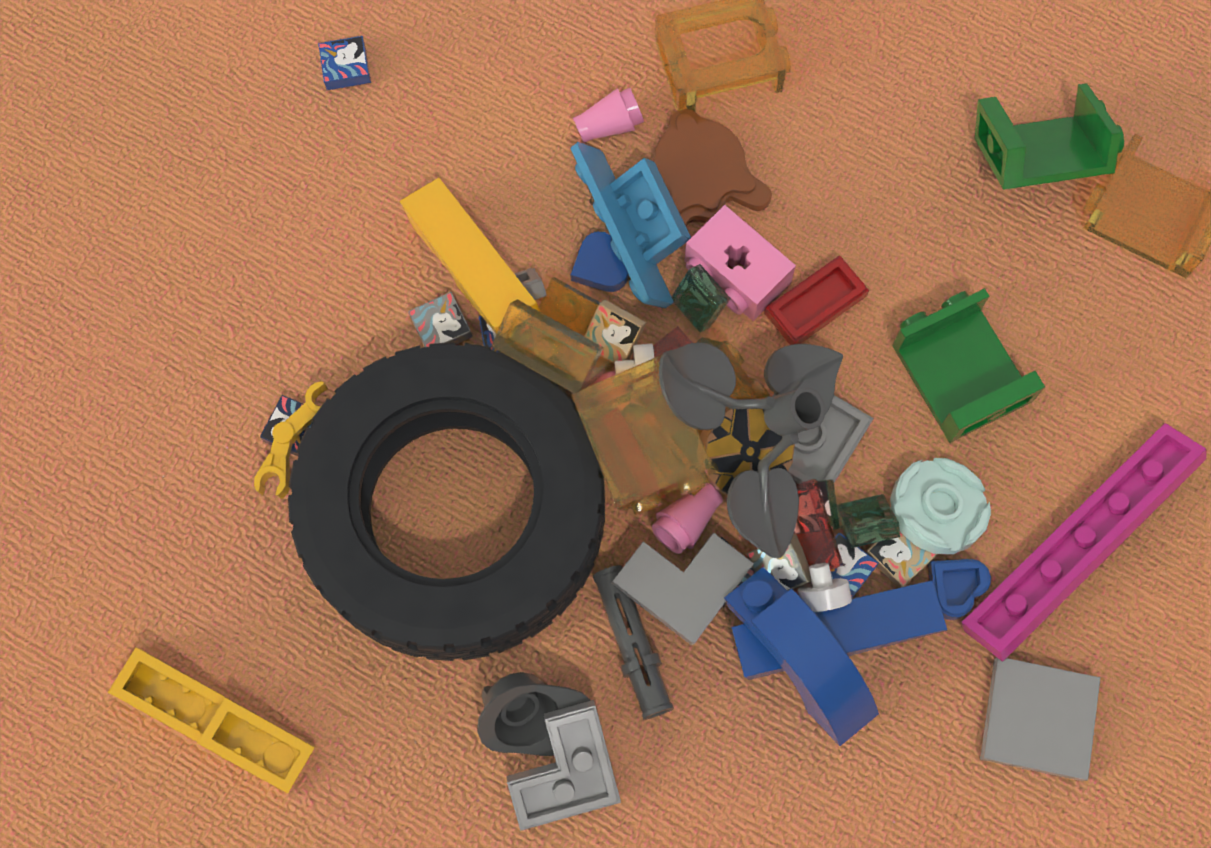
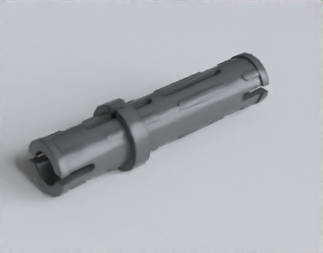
M622 565L612 566L594 574L593 579L597 584L609 624L624 661V665L620 667L625 678H630L642 710L643 720H648L668 713L674 707L669 700L658 668L662 664L658 653L652 652L635 602L611 584L623 567ZM616 599L620 600L632 635L627 633ZM633 648H637L650 686H647Z

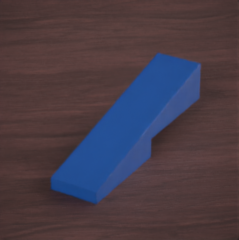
M933 580L854 598L846 606L828 611L814 612L848 656L947 631ZM744 624L731 627L746 679L752 680L784 671L768 649Z

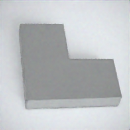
M713 533L683 572L643 541L611 584L692 646L726 602L724 597L736 589L754 563Z
M594 700L544 713L556 762L506 776L520 831L621 803Z

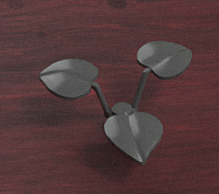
M690 343L664 352L659 364L661 390L671 411L684 424L694 429L712 430L723 423L726 407L730 409H764L766 425L770 430L782 436V440L760 460L758 472L747 470L739 473L733 479L727 495L728 514L739 534L768 556L781 558L788 549L795 531L799 510V497L791 474L782 468L769 470V466L790 445L798 443V433L814 429L823 422L834 397L836 377L843 354L811 344H794L782 347L770 355L764 369L765 382L776 396L763 399H733L729 396L734 391L736 375L729 358L723 351L706 343Z

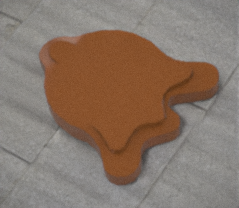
M680 109L670 116L669 127L657 144L654 162L685 226L693 220L708 222L729 201H734L754 211H761L769 206L772 197L770 188L750 173L746 164L744 149L738 137L730 129L720 123L702 118L690 109Z

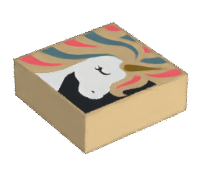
M604 300L599 303L581 345L613 363L615 361L630 360L633 353V345H637L647 322Z
M897 524L893 526L895 530H889L887 534L897 533L898 536L883 535L882 537L885 540L877 541L866 553L878 561L877 567L898 588H901L914 578L937 554L915 546L900 532Z

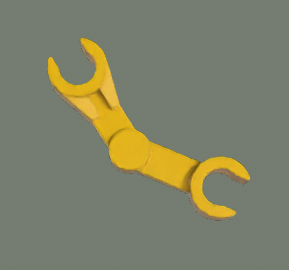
M323 381L311 385L306 391V402L288 419L274 426L272 430L274 439L271 451L254 478L255 489L262 496L266 489L265 484L267 480L273 476H278L280 479L276 495L283 499L289 493V456L292 444L296 442L297 436L313 422L312 418L321 408V406L316 405V399L328 389Z

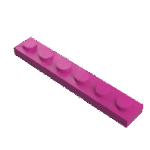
M1164 423L962 621L964 631L1003 662L1206 460V448Z

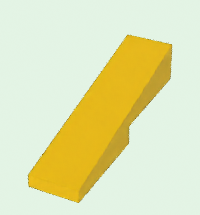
M439 177L399 201L413 229L451 273L457 287L498 337L540 311L537 302Z
M137 647L108 691L109 694L191 738L202 747L287 794L315 748Z

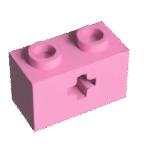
M726 205L686 242L684 262H686V268L689 273L694 276L696 271L703 275L699 268L701 265L711 277L708 279V283L710 282L719 291L718 287L711 282L713 279L721 288L719 292L730 298L727 301L721 296L725 305L738 315L744 313L752 321L792 282L796 265Z

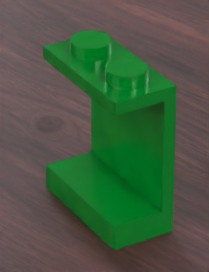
M1087 83L1078 84L1073 117L1013 125L997 97L978 99L975 141L1003 190L1115 173L1118 153H1121L1124 148V134L1121 126L1116 125L1106 111L1104 102L1098 100Z
M985 288L970 296L966 291L960 292L946 300L941 305V310L929 316L923 311L907 318L900 324L901 329L892 345L949 443L1032 403L1045 388L1036 371L1023 377L1020 375L981 310L990 297Z

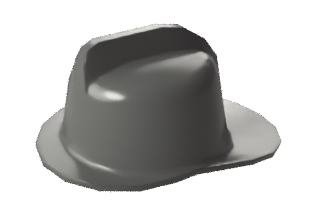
M524 672L512 673L499 679L493 686L483 688L481 697L484 709L478 718L477 733L482 744L492 751L554 756L544 713L591 700L583 692L568 687L546 685L533 674Z

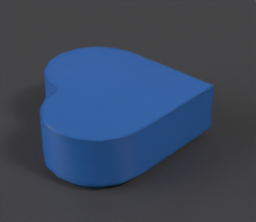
M597 231L585 237L570 275L571 281L606 292H615L625 286L629 274L624 263L612 250L611 241L613 239L611 235L606 232Z
M978 560L931 561L928 564L929 581L933 580L943 616L947 620L961 619L970 612L974 605V599L985 593L991 584L989 569Z

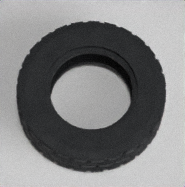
M455 342L434 343L424 348H421L419 345L395 352V356L389 358L385 356L364 367L363 372L357 376L355 374L338 387L335 390L336 394L331 400L327 398L312 418L314 422L311 428H306L296 451L299 454L298 460H294L289 481L292 495L288 496L289 522L293 524L291 534L298 557L302 559L303 567L314 586L351 625L383 646L390 647L394 651L417 658L419 656L426 657L428 660L444 661L462 658L464 661L487 657L489 653L495 651L501 653L522 644V640L529 636L531 638L552 624V619L557 615L560 616L577 597L576 593L580 588H583L594 567L593 562L596 556H598L604 533L605 484L597 444L593 440V434L583 414L576 410V404L562 387L553 385V379L534 365L527 366L524 364L523 359L499 350L498 353L491 351V347L469 343L461 346L456 345ZM445 429H468L482 432L510 447L521 458L532 476L534 487L533 505L528 523L522 535L500 560L468 576L437 579L419 576L400 568L381 553L372 530V496L383 469L404 446L426 434Z

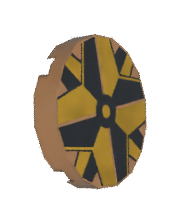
M726 407L723 423L716 429L702 431L699 437L697 457L703 476L716 490L728 495L733 479L739 473L747 470L758 472L760 460L782 440L781 435L773 432L766 425L764 409H730ZM795 444L790 445L770 464L769 470L782 468L789 471L793 463Z

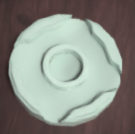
M934 458L933 461L926 460L922 462L920 460L912 463L896 480L890 497L892 517L900 532L915 546L933 554H955L968 549L986 531L991 516L990 502L987 504L986 497L983 494L986 489L981 480L966 466L948 458Z

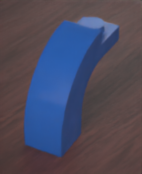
M762 567L724 597L728 608L768 649L787 673L798 690L807 712L839 746L879 715L868 686L849 656L818 616L792 588L787 591Z

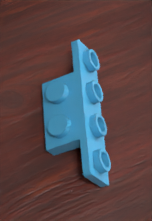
M577 142L570 148L577 162L575 165L576 172L580 179L588 186L593 196L595 213L607 226L613 239L611 241L613 252L627 269L631 278L629 281L631 291L644 304L661 308L669 307L674 301L656 264L684 245L691 236L655 162L643 158L615 179L601 150Z

